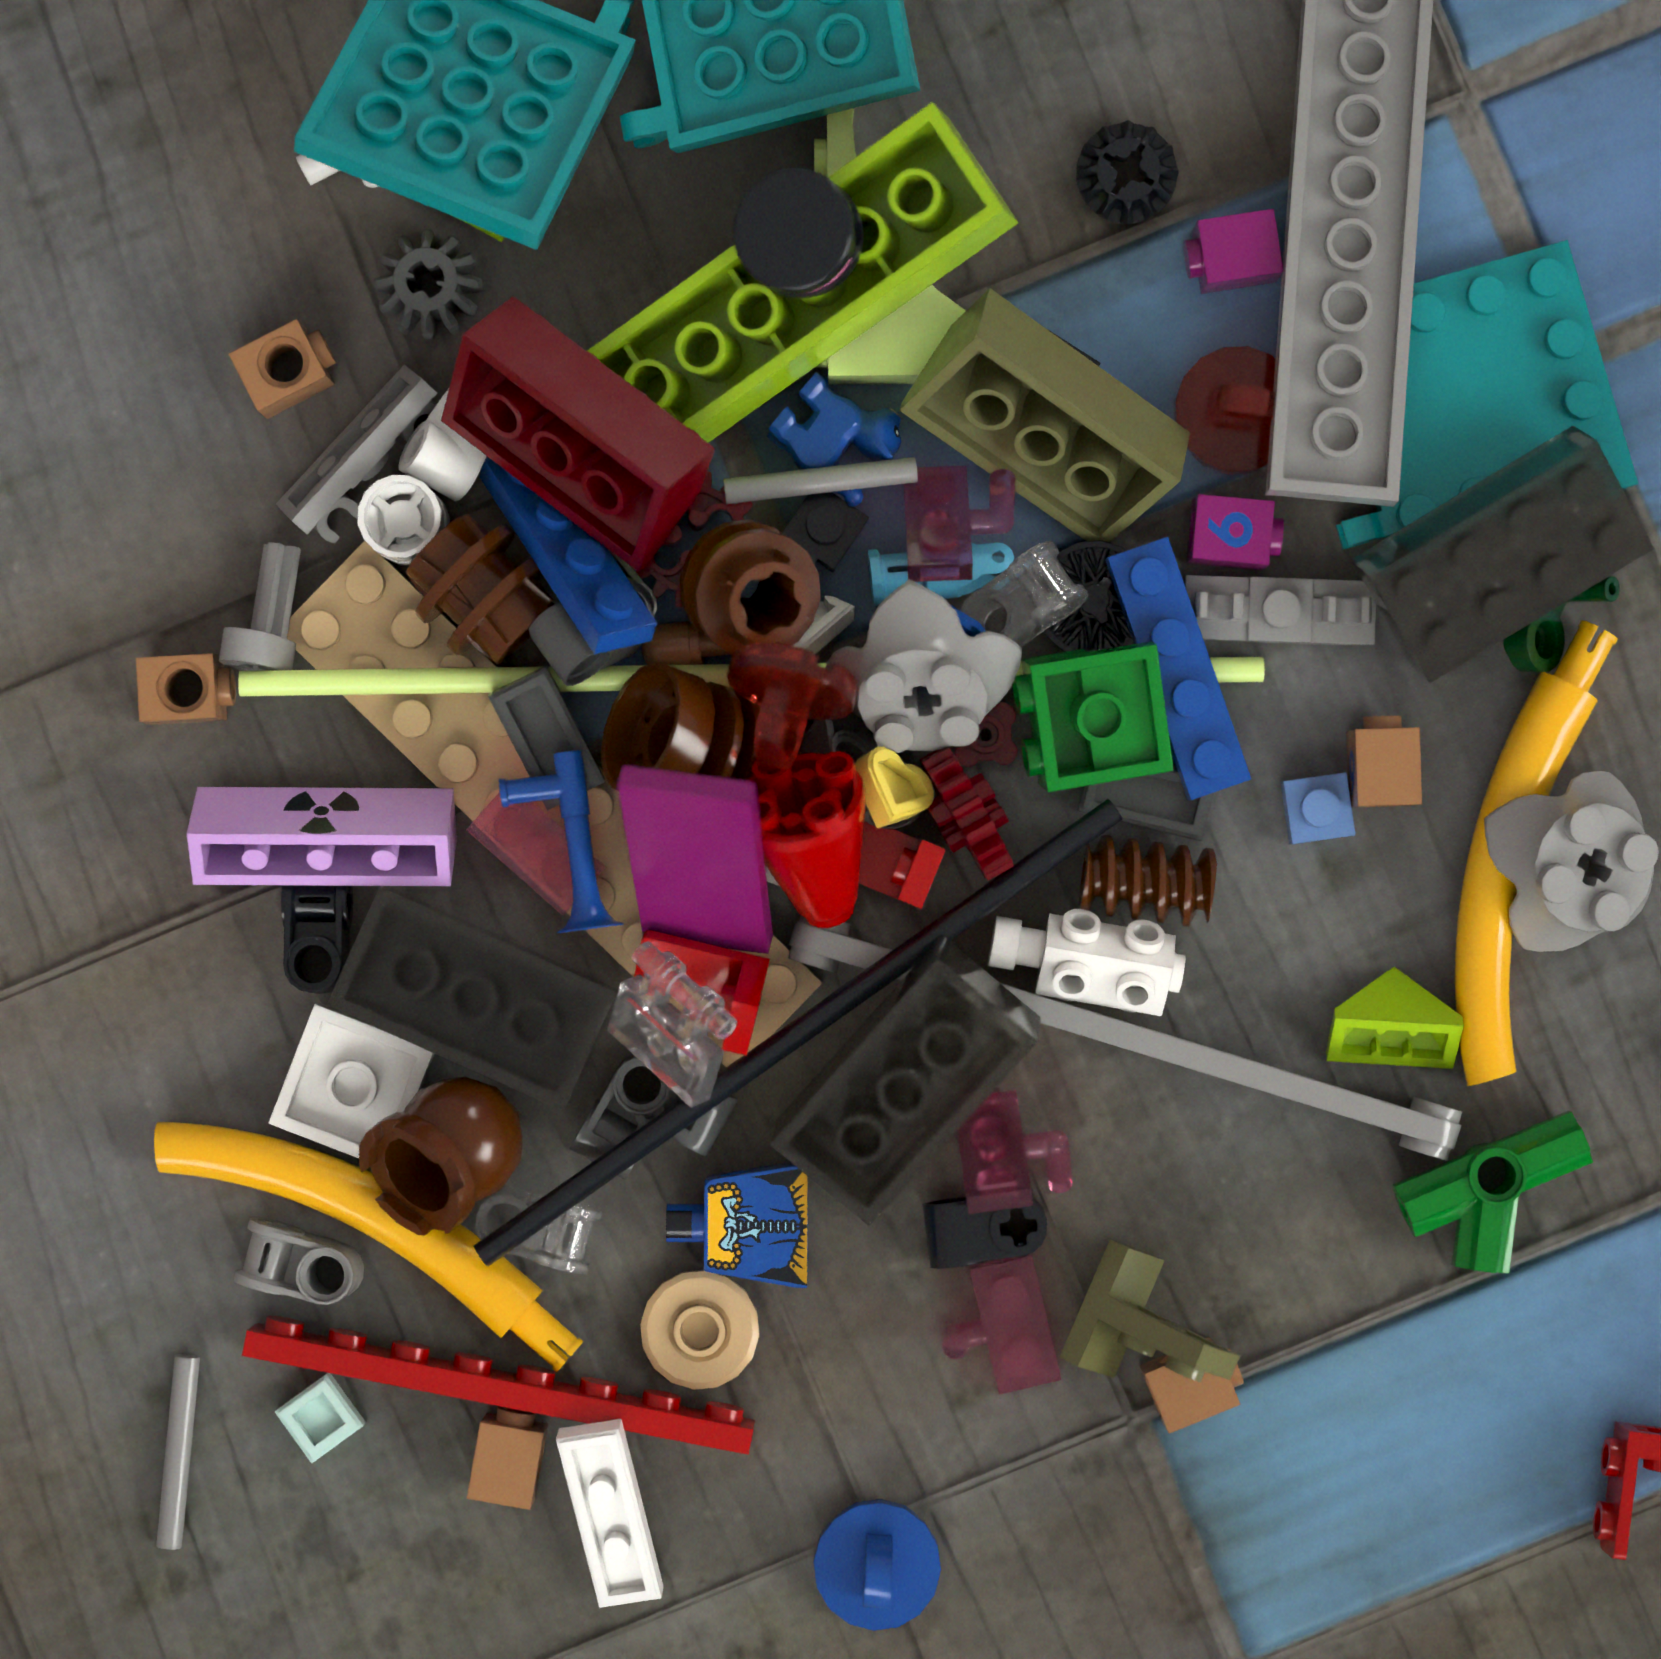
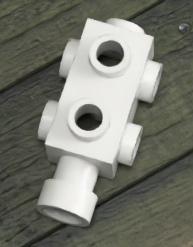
M1072 909L1067 911L1064 916L1049 913L1046 931L1022 927V920L996 916L989 950L988 966L1014 970L1015 964L1038 968L1035 991L1037 995L1054 997L1064 1001H1077L1117 1008L1127 1012L1162 1016L1168 991L1176 993L1180 991L1185 968V955L1175 953L1176 935L1165 934L1163 929L1154 922L1136 920L1125 927L1102 923L1099 917L1091 911Z

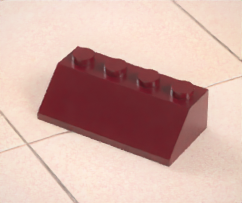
M514 296L463 333L441 421L636 571L640 572L644 569L701 491L715 448L702 439L694 430L686 427L653 402L645 393L633 387L601 363L596 356L584 350L552 326L543 316L535 313Z

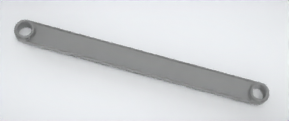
M800 916V920L795 922L789 941L791 949L788 958L837 973L840 961L867 969L891 952L892 949L849 937L850 923L844 922L831 928H818L810 925L805 917ZM928 960L921 961L897 978L1401 1133L1399 1146L1448 1161L1451 1149H1455L1462 1126L1459 1124L1462 1111L1413 1097L1409 1109Z

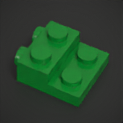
M1150 641L1090 652L1085 649H1078L1021 659L1023 675L1015 676L1012 684L1013 697L1018 714L1029 713L1032 738L1021 740L1022 760L1027 777L1038 776L1039 785L1047 792L1174 771L1157 644Z

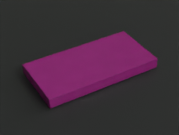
M623 766L617 786L642 934L646 930H652L727 949L769 954L773 931L756 784L743 780Z

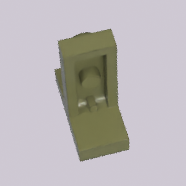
M1110 1239L1060 1354V1358L1077 1367L1115 1378L1127 1348L1149 1357H1153L1157 1349L1169 1356L1165 1364L1166 1368L1184 1377L1201 1382L1205 1372L1230 1380L1240 1355L1145 1308L1165 1260L1144 1250Z

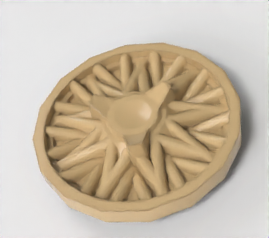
M704 1269L683 1271L662 1282L648 1299L640 1323L642 1347L653 1368L671 1383L693 1390L717 1388L738 1377L752 1360L760 1335L758 1313L747 1291L729 1276L704 1271Z

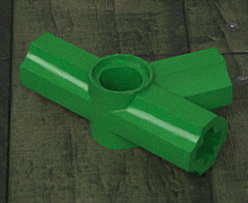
M1568 1110L1492 1143L1476 1144L1463 1155L1394 1183L1392 1188L1402 1216L1414 1237L1457 1220L1451 1265L1474 1271L1509 1274L1519 1195L1524 1191L1591 1164L1593 1160L1584 1132L1573 1113ZM1500 1157L1506 1167L1505 1180L1496 1189L1483 1190L1477 1176L1479 1167L1488 1158Z

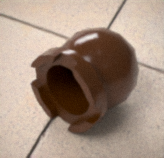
M465 1076L443 1079L419 1090L405 1107L403 1113L397 1112L383 1118L365 1133L359 1144V1166L361 1172L371 1167L373 1176L383 1191L375 1200L397 1224L421 1236H425L432 1229L444 1231L445 1234L450 1233L467 1219L476 1201L502 1190L521 1162L523 1136L519 1112L496 1086Z

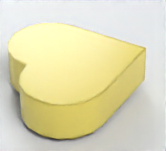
M876 747L858 758L855 763L856 771L863 779L865 803L877 829L911 818L931 805L934 799V790L928 775L918 766L904 764L900 756L886 747Z

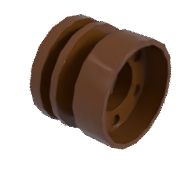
M658 662L650 663L639 668L625 682L611 706L603 731L601 747L603 775L611 788L617 791V784L623 766L746 781L753 775L752 765L754 762L768 753L770 729L767 712L757 697L732 690L717 683H706L702 677Z

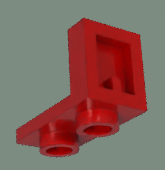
M864 822L859 884L922 909L946 849L895 829H877L868 822Z
M646 930L643 933L633 984L640 988L718 1006L715 1021L727 1024L721 1050L747 1056L770 959Z
M1615 1421L1613 1438L1606 1437L1601 1452V1472L1603 1476H1608L1605 1501H1598L1595 1507L1593 1535L1595 1539L1600 1540V1548L1613 1559L1626 1560L1639 1458L1643 1459V1468L1661 1472V1427Z

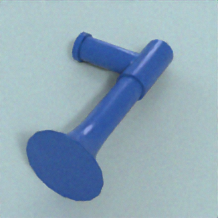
M582 750L554 753L556 774L513 780L499 779L502 808L509 807L511 804L559 798L561 818H564L573 904L568 922L564 928L556 933L624 925L622 922L615 921L607 913L599 894L588 818L590 808Z

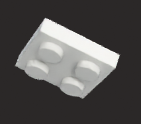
M316 1003L308 1019L268 1124L359 1158V1144L365 1133L383 1118L397 1112L403 1113L405 1107L417 1092L421 1090L436 1048Z

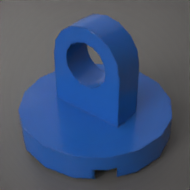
M883 1499L856 1502L842 1510V1513L836 1515L821 1532L813 1561L817 1589L828 1608L848 1624L873 1631L900 1627L920 1615L935 1595L941 1573L938 1544L926 1523L907 1506Z

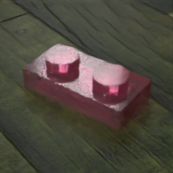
M499 792L466 830L561 915H565L573 904L572 879L565 830L534 802L511 804L509 807L502 808ZM594 856L597 879L607 867Z

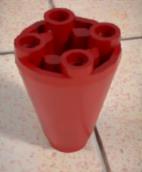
M835 751L827 754L806 753L793 756L774 752L761 756L752 765L753 775L746 781L756 784L765 865L798 913L805 917L810 925L818 928L838 926L851 917L858 897L865 814V787L863 779L856 771L854 760L845 752Z

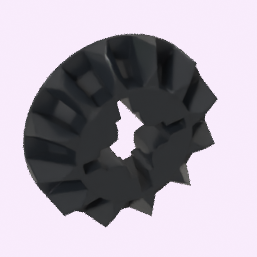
M1127 120L1119 124L1103 126L1084 144L1077 162L1076 180L1083 200L1093 212L1111 222L1134 224L1152 218L1167 205L1174 193L1179 170L1172 145L1168 144L1154 127H1146ZM1137 150L1141 151L1138 172L1152 186L1145 182L1140 184L1137 181L1131 180L1125 188L1121 187L1118 194L1115 195L1112 191L1116 186L1117 171L1110 166L1111 162L1104 159V157L1112 162L1115 159L1124 163L1130 155L1134 156Z

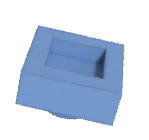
M1347 772L1280 782L1289 845L1356 835Z

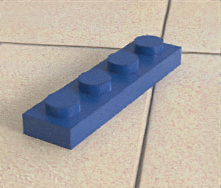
M489 457L486 458L481 468L480 479L535 561L592 652L598 654L652 641L657 622L608 548Z
M1165 537L1107 557L1105 562L1133 643L1138 644L1152 641L1157 644L1171 753L1187 800H1194L1251 780L1169 538Z

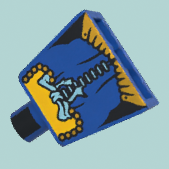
M797 1160L706 1176L704 1181V1204H667L666 1242H704V1271L795 1288H807L808 1160Z

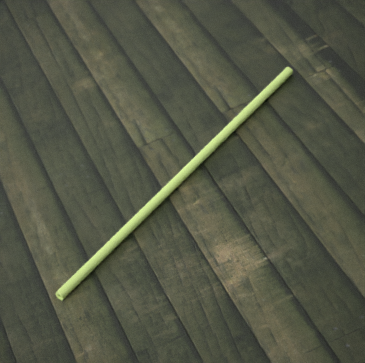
M1210 657L1218 683L1263 682L1265 667L1263 657ZM1021 662L1016 676L1023 675ZM804 663L775 689H799L805 684H815L831 688L825 675L827 663ZM750 664L669 665L702 677L706 683L713 682L731 689H765L755 679ZM646 665L608 666L587 680L573 686H566L551 666L547 667L560 692L620 691L625 682L639 668ZM541 667L239 671L238 687L240 696L492 693Z

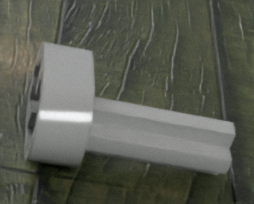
M275 542L264 544L251 629L235 627L223 629L219 662L244 671L292 670L296 643L288 640L287 636L301 553L299 547L285 546Z

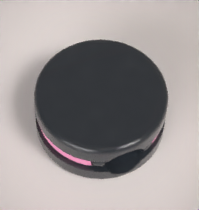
M803 168L779 170L757 181L741 200L733 227L736 252L748 273L771 290L792 298L817 297L838 287L854 270L863 247L862 219L857 206L850 196L826 176Z

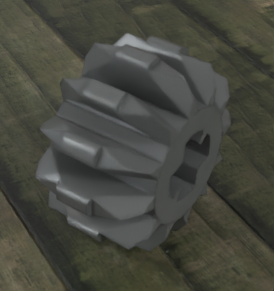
M432 229L423 230L421 248L415 249L413 243L406 235L400 236L397 239L398 245L405 255L399 260L392 254L383 253L379 259L387 270L394 273V275L380 276L374 279V288L378 292L391 294L380 304V310L386 317L401 313L397 328L404 334H409L420 319L422 335L426 340L435 339L437 321L443 320L444 325L451 334L458 333L460 326L452 314L458 309L467 316L474 317L478 312L476 304L463 295L476 294L484 290V282L481 278L467 276L478 265L475 255L470 252L456 257L459 252L460 241L454 235H449L437 250V240ZM426 272H429L435 279L444 276V281L436 282L441 291L430 298L423 290L414 293V288L422 287L417 278Z

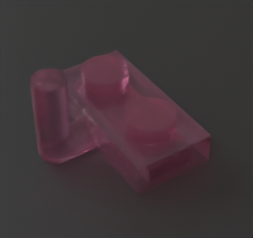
M966 466L917 467L918 482L903 484L908 580L910 579L914 582L972 580L971 535L1005 534L1013 528L1015 475L1007 469L995 470L990 475L989 509H969Z
M1016 1090L953 1098L968 1214L1033 1206L1027 1160L1045 1158L1047 1183L1051 1191L1064 1193L1071 1189L1073 1177L1070 1145L1067 1135L1059 1130L1023 1134Z
M1032 1254L969 1267L981 1319L946 1327L940 1337L945 1355L951 1359H960L965 1356L968 1348L987 1344L999 1395L1060 1381L1061 1375Z

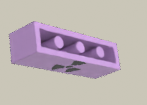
M197 787L187 830L193 885L451 886L457 843L454 788Z

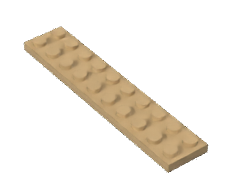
M366 541L290 617L287 639L296 643L295 650L316 670L497 667L473 645L464 653L456 656L447 647V642L457 627L443 614H440L433 621L424 624L415 614L417 606L424 597L423 594ZM490 693L343 695L438 788H454L455 805L563 910L571 915L573 889L564 818H561L560 805L548 811L543 801L511 804L509 807L502 808L499 779L513 780L530 776L488 697ZM605 778L604 783L587 791L590 815H588L600 898L607 913L615 921L622 922L624 925L585 931L634 977L643 934L619 792L612 789ZM775 935L772 938L769 954L736 950L770 959L748 1052L772 1036L823 983L803 963L789 959L790 950ZM646 989L725 1067H728L743 1056L721 1050L727 1024L715 1021L718 1006Z

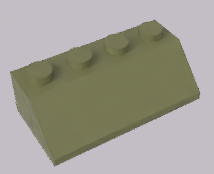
M990 288L950 326L903 399L899 410L1087 542L1100 540L1110 543L1181 481L1190 432Z

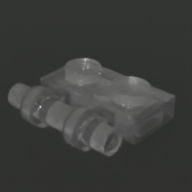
M649 941L644 942L636 948L632 955L633 962L645 972L644 976L642 977L639 974L620 983L607 1030L692 1108L710 1100L725 1052L707 1036L708 1032L710 1031L720 1040L725 1039L735 1030L737 1020L724 1009L725 1001L709 986L700 987L686 974V966L678 957L669 951L662 953ZM670 996L683 1006L682 1012L669 1001Z

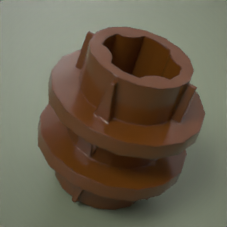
M468 514L459 516L443 528L418 553L407 568L406 574L424 596L415 610L416 616L424 624L433 621L445 612L458 625L447 642V647L456 656L464 653L473 645L494 665H498L516 652L531 637L529 627L533 621L555 604L552 602V597L538 583L543 574L532 557L517 567L504 554L515 538V532L506 523L488 532Z
M750 519L725 522L702 535L686 556L679 579L681 604L692 625L728 654L748 659L776 656L798 643L812 625L821 599L819 573L809 553L772 525ZM750 580H760L757 589L750 598H740L743 588Z

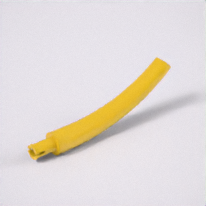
M1584 620L1579 622L1578 630L1554 675L1540 672L1498 758L1473 833L1460 897L1455 951L1456 1012L1463 1016L1464 1027L1460 1039V1050L1467 1086L1488 1082L1517 1072L1510 1018V963L1513 932L1509 925V908L1517 895V888L1513 882L1497 870L1489 855L1484 818L1515 798L1532 794L1550 796L1573 745L1596 706L1598 700L1588 691L1618 638L1610 632L1603 630L1597 637L1591 651L1588 652L1587 648L1599 626Z
M156 1123L154 1152L156 1165L160 1173L203 1177L254 1188L297 1202L349 1225L383 1244L422 1270L456 1297L500 1338L510 1329L550 1364L556 1373L566 1363L569 1356L571 1357L584 1342L535 1301L543 1290L505 1257L500 1258L489 1267L486 1266L474 1249V1245L482 1239L462 1224L447 1234L444 1231L432 1229L425 1236L417 1235L397 1224L375 1200L383 1191L376 1182L372 1172L367 1170L361 1172L360 1167L329 1154L262 1134L203 1124Z

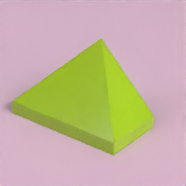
M1394 966L1334 1009L1326 1048V1061L1453 1069L1464 1027L1463 1016Z

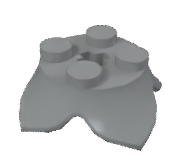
M909 579L894 590L877 607L870 619L867 642L864 647L857 648L849 645L834 652L826 664L825 675L829 685L841 702L861 718L866 727L875 734V741L878 747H886L895 753L906 750L935 751L948 746H966L976 740L979 734V724L984 716L1002 700L1011 688L1020 667L1022 648L1016 642L1000 633L984 631L974 637L968 636L962 629L955 609L943 597Z
M1598 770L1583 772L1570 780L1566 793L1562 796L1553 797L1532 794L1518 797L1497 808L1484 818L1489 855L1497 870L1513 882L1517 888V895L1509 908V925L1522 949L1537 952L1564 951L1581 945L1602 932L1617 931L1627 926L1642 911L1652 888L1654 865L1659 855L1658 845L1651 836L1645 834L1642 817L1634 798L1621 781L1610 772ZM1582 855L1589 856V866L1586 872L1577 866Z

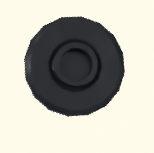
M1100 540L1076 543L1057 553L1041 572L1035 592L1037 618L1048 639L1064 652L1085 649L1090 652L1134 644L1105 562L1107 557L1127 551L1123 547Z

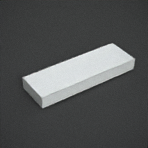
M622 1419L559 1428L556 1442L599 1608L661 1599L664 1586Z

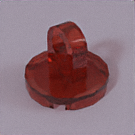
M1249 346L1223 347L1200 358L1182 378L1174 400V421L1190 432L1187 449L1203 466L1224 474L1253 473L1268 465L1270 426L1273 419L1275 400L1273 386L1276 358L1271 354Z
M754 643L745 646L743 653L738 650L732 654L727 672L729 685L742 697L761 706L754 737L755 757L759 765L785 770L791 768L800 750L808 719L835 720L845 718L853 712L859 691L858 682L844 666L834 663L832 671L817 666L819 656L812 654V651L779 643Z

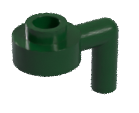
M1558 576L1550 579L1537 607L1518 610L1505 628L1503 646L1512 665L1522 672H1549L1553 670L1560 662L1564 651L1565 633L1560 616L1566 603L1613 602L1618 598L1620 591L1617 578L1614 576Z

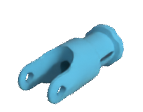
M954 540L921 544L919 551L881 555L878 549L867 550L873 607L879 606L884 599L909 579L928 588L944 599L958 598L973 593L979 588L1004 585L1011 577V566L1014 562L1013 552L1004 543L975 544ZM999 552V553L1003 554L1004 558L1001 557V556H992V555H993L994 553Z

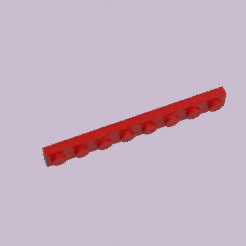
M267 1316L265 1324L256 1323L246 1331L242 1356L588 1424L622 1419L624 1431L749 1455L755 1420L743 1418L744 1409L728 1403L708 1401L706 1402L705 1410L680 1405L681 1396L666 1391L644 1389L643 1396L640 1398L617 1393V1383L600 1378L581 1377L580 1385L554 1381L555 1371L538 1366L518 1365L517 1373L492 1369L493 1360L477 1354L458 1352L455 1353L454 1361L430 1357L429 1346L410 1341L393 1340L391 1349L366 1344V1334L349 1329L330 1328L328 1336L303 1332L304 1322L281 1316Z

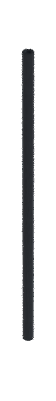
M1109 799L1099 804L1014 864V867L994 878L750 1050L747 1056L743 1055L476 1243L474 1249L481 1260L488 1267L1112 828L1123 820L1116 807Z

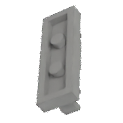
M404 364L281 497L276 505L306 534L314 528L326 541L335 543L340 537L327 524L330 512L337 508H344L353 517L358 519L359 505L346 492L350 488L354 489L361 480L367 481L380 472L388 460V451L396 443L394 440L400 435L407 442L414 432L416 419L424 414L430 415L436 406L432 399L437 392Z
M1184 576V584L1204 641L1353 646L1375 645L1377 581Z

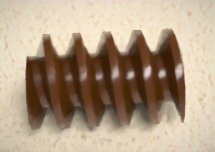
M1103 835L1093 852L1090 850L1089 844L1086 846L1081 876L1079 907L1089 911L1095 898L1101 897L1107 917H1113L1121 900L1128 902L1132 920H1139L1148 903L1153 904L1157 923L1164 924L1172 907H1178L1182 926H1190L1197 910L1204 911L1206 922L1208 923L1216 882V854L1213 849L1205 848L1199 855L1195 865H1193L1188 846L1178 845L1170 861H1167L1163 843L1155 841L1152 842L1145 857L1142 858L1137 839L1129 838L1126 840L1119 855H1116L1112 837L1110 835Z

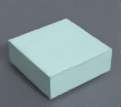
M326 1373L275 1411V1414L311 1463L366 1424L331 1373Z

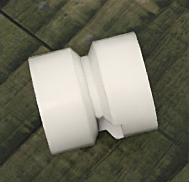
M390 475L377 480L364 492L358 506V526L363 539L385 559L400 566H409L418 553L450 523L449 514L441 499L423 481L409 475Z

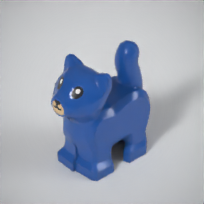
M816 372L798 393L801 397L800 399L814 412L813 415L804 424H798L795 419V413L787 406L768 428L769 433L766 435L781 451H785L791 456L799 470L837 466L848 447L853 443L865 457L872 461L893 459L894 454L901 445L899 430L901 418L893 409L888 407L876 411L863 410L850 398L831 389L828 380ZM862 489L832 492L841 495L846 504L851 507L858 506L864 498Z

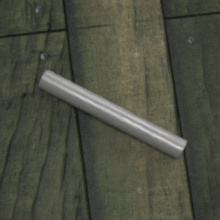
M915 457L724 478L723 482L726 504L915 483L918 482Z
M176 1354L174 1357L156 1547L161 1549L174 1550L182 1548L200 1356Z

